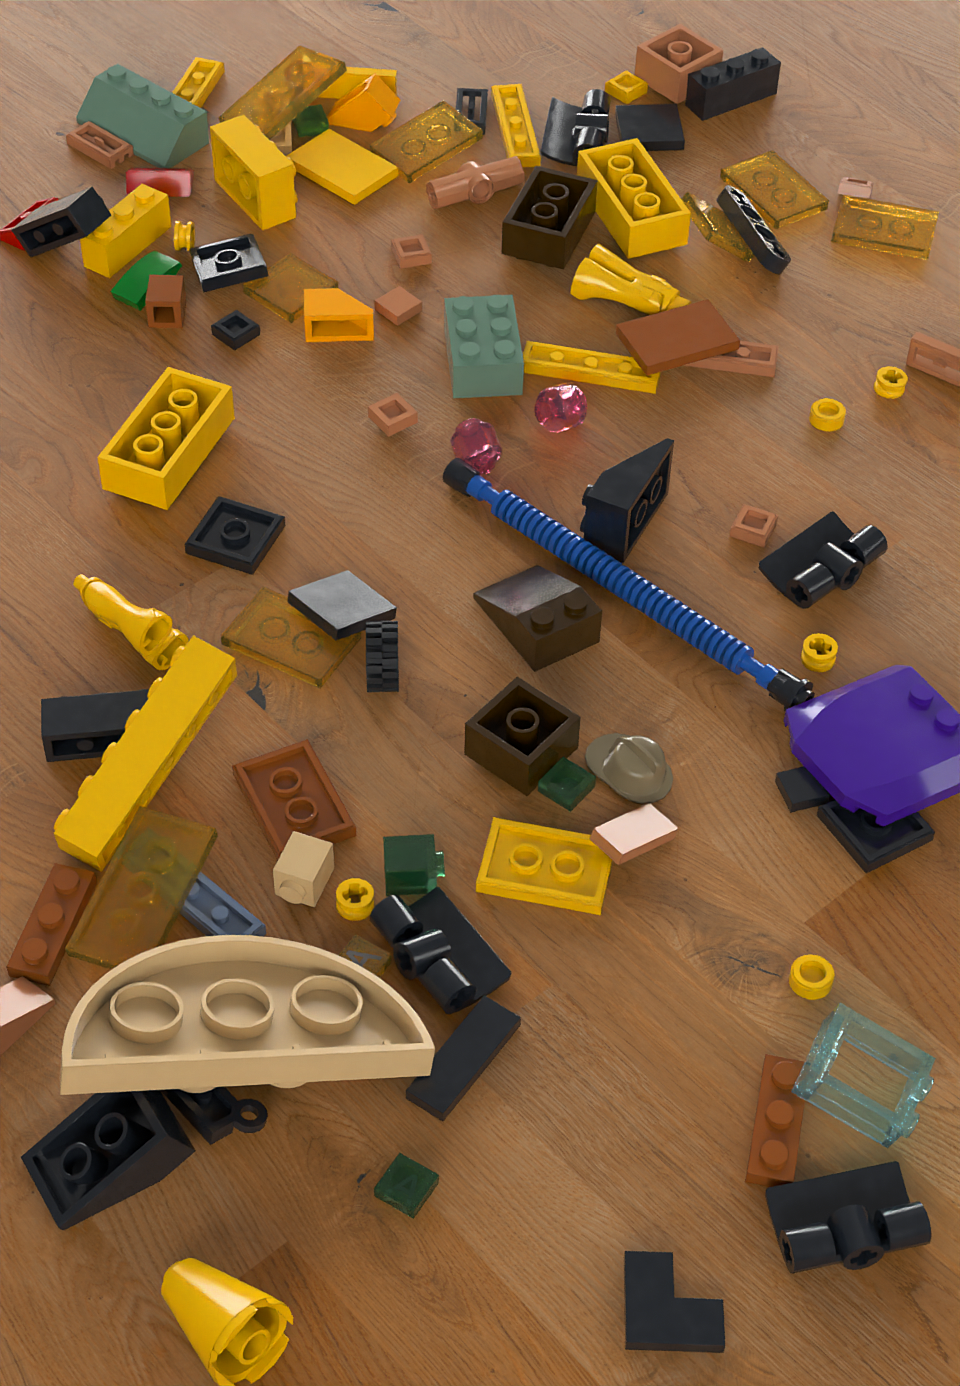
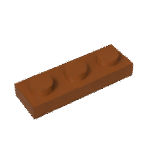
M54 863L6 966L10 977L20 978L23 976L31 982L51 985L97 883L95 872Z
M765 1054L745 1182L768 1187L794 1182L810 1069L809 1062Z

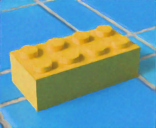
M638 138L578 151L577 176L598 180L595 211L627 259L688 245L691 212Z
M167 367L97 457L102 489L168 510L235 419L232 386Z

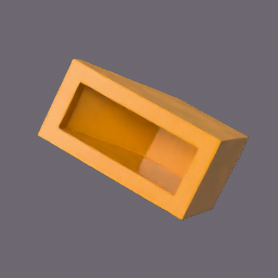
M374 73L336 101L325 121L329 125L372 132L381 125L387 127L397 116L395 111L401 99Z
M338 288L304 289L306 342L374 340L372 308Z

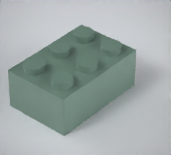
M513 295L444 298V333L453 398L523 395L524 360Z

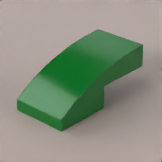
M154 250L137 261L120 278L110 292L116 300L141 311L146 305L145 300L149 276L176 275L181 269L182 264Z

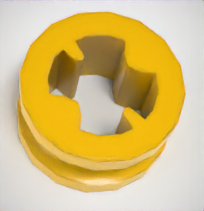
M176 221L174 227V248L176 251H181V248H187V251H189L195 245V224L189 221L187 225H183L182 221Z
M883 367L877 372L874 390L881 397L898 398L905 392L908 376L897 367Z
M818 633L812 634L804 640L801 662L807 669L815 672H826L835 665L838 645L832 637Z
M351 878L339 884L336 889V909L338 913L350 921H359L368 917L374 909V889L372 885L360 878ZM359 895L361 902L351 903L349 896Z

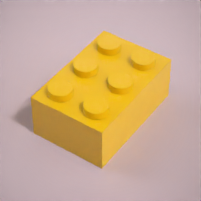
M244 114L210 126L214 180L262 231L296 218L295 203H297L298 198L294 189L296 168L293 161L287 158L277 148L276 144L270 141L261 132L260 128L254 125Z

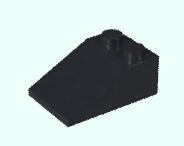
M667 438L603 471L594 485L589 484L582 498V505L586 506V510L580 525V532L584 533L583 538L598 547L621 563L625 562L668 495L674 440Z
M160 1090L95 1093L23 1154L21 1159L59 1229L66 1230L160 1182L196 1150Z

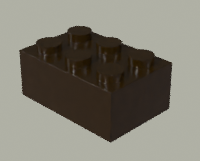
M535 166L502 222L501 254L564 270L595 214L598 180Z

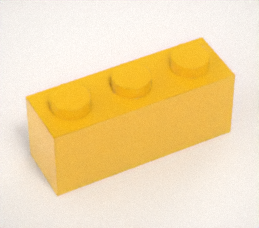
M141 184L109 210L111 216L87 237L80 239L84 267L111 278L171 228L167 194Z

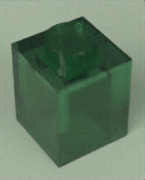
M434 834L383 837L386 896L427 894L437 887V877L445 876L444 852L435 851Z

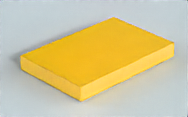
M330 128L286 155L287 158L293 161L298 173L354 205L398 177L397 166Z
M493 817L476 881V892L601 915L613 860L590 840L591 835Z

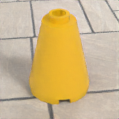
M187 1258L175 1262L165 1272L161 1294L215 1383L219 1386H235L234 1383L246 1378L252 1384L275 1365L289 1341V1338L284 1334L287 1321L293 1325L294 1317L286 1304L195 1258Z

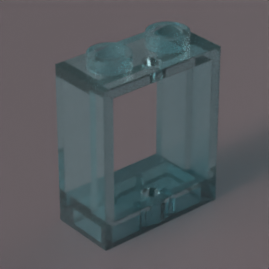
M839 1003L823 1020L791 1092L882 1146L889 1148L899 1137L908 1138L916 1127L920 1114L915 1112L918 1101L922 1102L932 1088L934 1078L929 1074L936 1058L846 1005ZM843 1040L908 1077L895 1112L829 1075Z

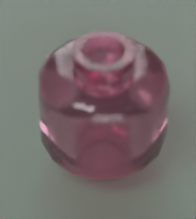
M562 383L546 387L539 393L534 407L535 416L538 422L550 432H562L581 425L587 416V399L581 389L573 383Z
M477 418L468 419L460 423L450 439L455 457L461 458L480 472L479 475L492 471L503 454L502 446L494 427L489 422L481 421Z

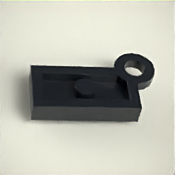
M225 1086L215 1087L203 1093H189L180 1089L160 1090L210 1145L233 1133V1128L244 1133H255L263 1129L267 1122V1109L261 1102L254 1099L238 1101ZM243 1112H252L257 1118L247 1120L241 1114Z

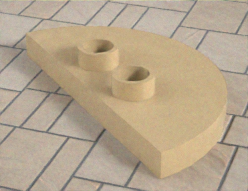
M253 935L205 936L169 943L140 953L113 968L91 986L74 1009L65 1030L61 1055L60 1095L180 1089L189 1093H203L222 1086L271 1084L280 1088H295L306 1082L430 1076L435 1046L422 1020L409 1003L391 986L356 963L314 946L279 938Z

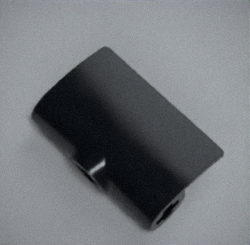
M600 89L588 91L584 96L582 107L570 105L552 97L541 145V155L562 164L577 166L578 151L603 146L604 142L607 143L611 99L607 92Z
M832 511L759 562V570L786 598L797 606L808 609L837 587L841 590L850 589L859 579L863 568L887 551L888 544L884 534L877 527L866 525L854 534L838 515Z
M435 887L409 906L400 896H389L379 902L370 914L372 924L393 948L394 961L399 972L406 979L412 980L417 978L446 1014H453L481 1000L484 995L487 996L502 986L511 977L510 969L440 887Z
M897 1161L769 1187L765 1192L775 1235L787 1269L792 1274L843 1263L847 1269L859 1270L877 1263L885 1253L927 1245L931 1242V1225L927 1212L920 1201L910 1203L900 1165Z

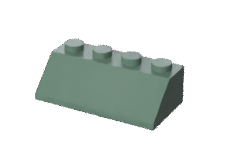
M118 63L94 78L76 116L77 123L83 125L90 121L133 146L134 155L157 168H172L209 144L207 111Z

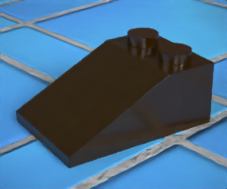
M539 565L473 593L474 600L534 672L600 642L602 610L581 586Z

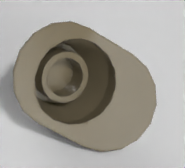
M607 734L595 739L587 747L585 754L587 767L594 775L628 801L639 804L654 803L663 799L671 790L673 783L671 768L665 760L663 750L651 738L641 735Z

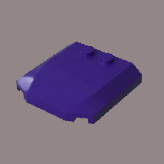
M891 666L786 709L784 724L785 727L788 726L791 736L789 744L792 754L842 807L852 812L861 808L877 816L875 823L883 827L960 793V714L911 666Z

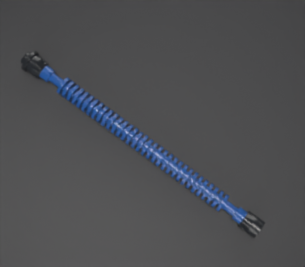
M461 458L453 459L445 468L443 473V482L467 497L472 496L478 501L485 500L492 505L491 513L506 522L544 549L549 550V552L576 570L578 569L582 574L593 579V581L623 599L649 618H653L655 622L661 624L681 639H684L704 654H707L710 658L715 659L719 664H723L728 670L731 669L736 675L746 671L755 677L756 683L769 691V696L782 704L785 712L788 708L814 698L815 693L812 692L813 683L807 678L801 680L783 668L778 670L771 664L764 665L753 658L754 649L752 647L746 646L744 642L730 635L726 630L707 620L704 616L699 615L695 610H691L689 606L684 605L678 599L676 600L672 595H668L667 592L661 590L658 586L653 585V583L638 575L635 571L615 560L604 551H601L598 547L593 546V544L578 536L567 527H564L561 523L535 508L524 499H521L510 490H503L499 493L492 488V483L479 475L480 472Z

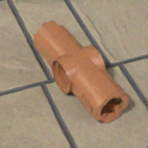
M517 156L483 166L474 161L467 162L458 169L457 173L426 183V193L429 203L434 210L469 199L473 203L481 204L488 201L494 192L523 183L524 171L521 161Z

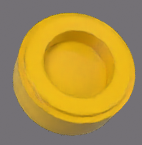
M830 398L819 399L811 405L809 421L819 430L836 431L844 424L846 409L837 400Z
M812 954L800 956L791 966L789 974L790 987L802 998L809 1000L821 999L832 989L835 976L834 969L821 956Z

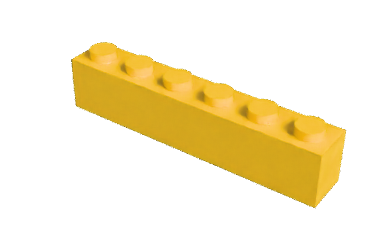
M194 635L186 646L181 645L175 651L170 662V669L163 678L158 677L153 682L148 692V700L141 710H134L125 724V733L117 743L112 742L107 747L102 756V765L94 776L89 775L83 781L78 791L79 798L70 810H63L54 825V836L59 849L100 872L103 871L237 677L234 657Z

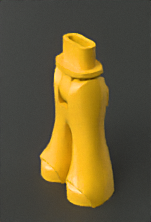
M601 244L595 245L590 252L589 258L585 257L578 266L570 291L571 295L580 300L590 298L613 300L647 315H653L692 303L690 300L681 297L680 291L673 288L665 279L656 275H648L635 269Z
M80 574L74 579L73 585L80 592L81 599L87 608L106 626L122 632L142 657L157 670L168 669L175 651L181 645L186 646L189 642L187 635L178 629L172 628V619L166 613L155 608L144 609L130 603L120 592L100 578L91 577L89 579L85 575Z

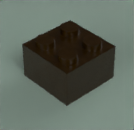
M516 677L465 723L464 755L528 796L578 749L581 717L521 678Z

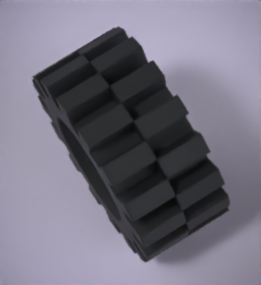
M366 621L367 692H399L398 621Z

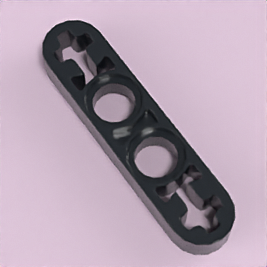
M726 185L717 197V203L758 261L772 273L782 274L791 262L789 254L749 199L740 190Z

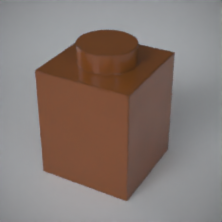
M184 275L149 276L145 300L149 328H183L186 309Z

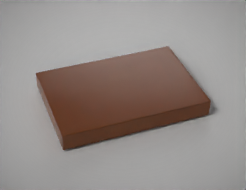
M708 299L616 325V335L646 376L739 350L740 339Z
M308 739L232 765L233 775L277 861L293 831L333 844L357 836L354 822Z

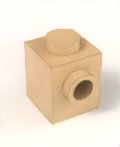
M293 831L273 869L275 895L282 897L290 903H302L315 907L334 870L333 843Z

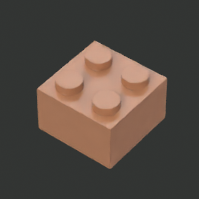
M678 24L637 46L635 76L647 82L648 87L662 94L670 101L679 104L686 100L688 74L722 62L723 49L684 25Z

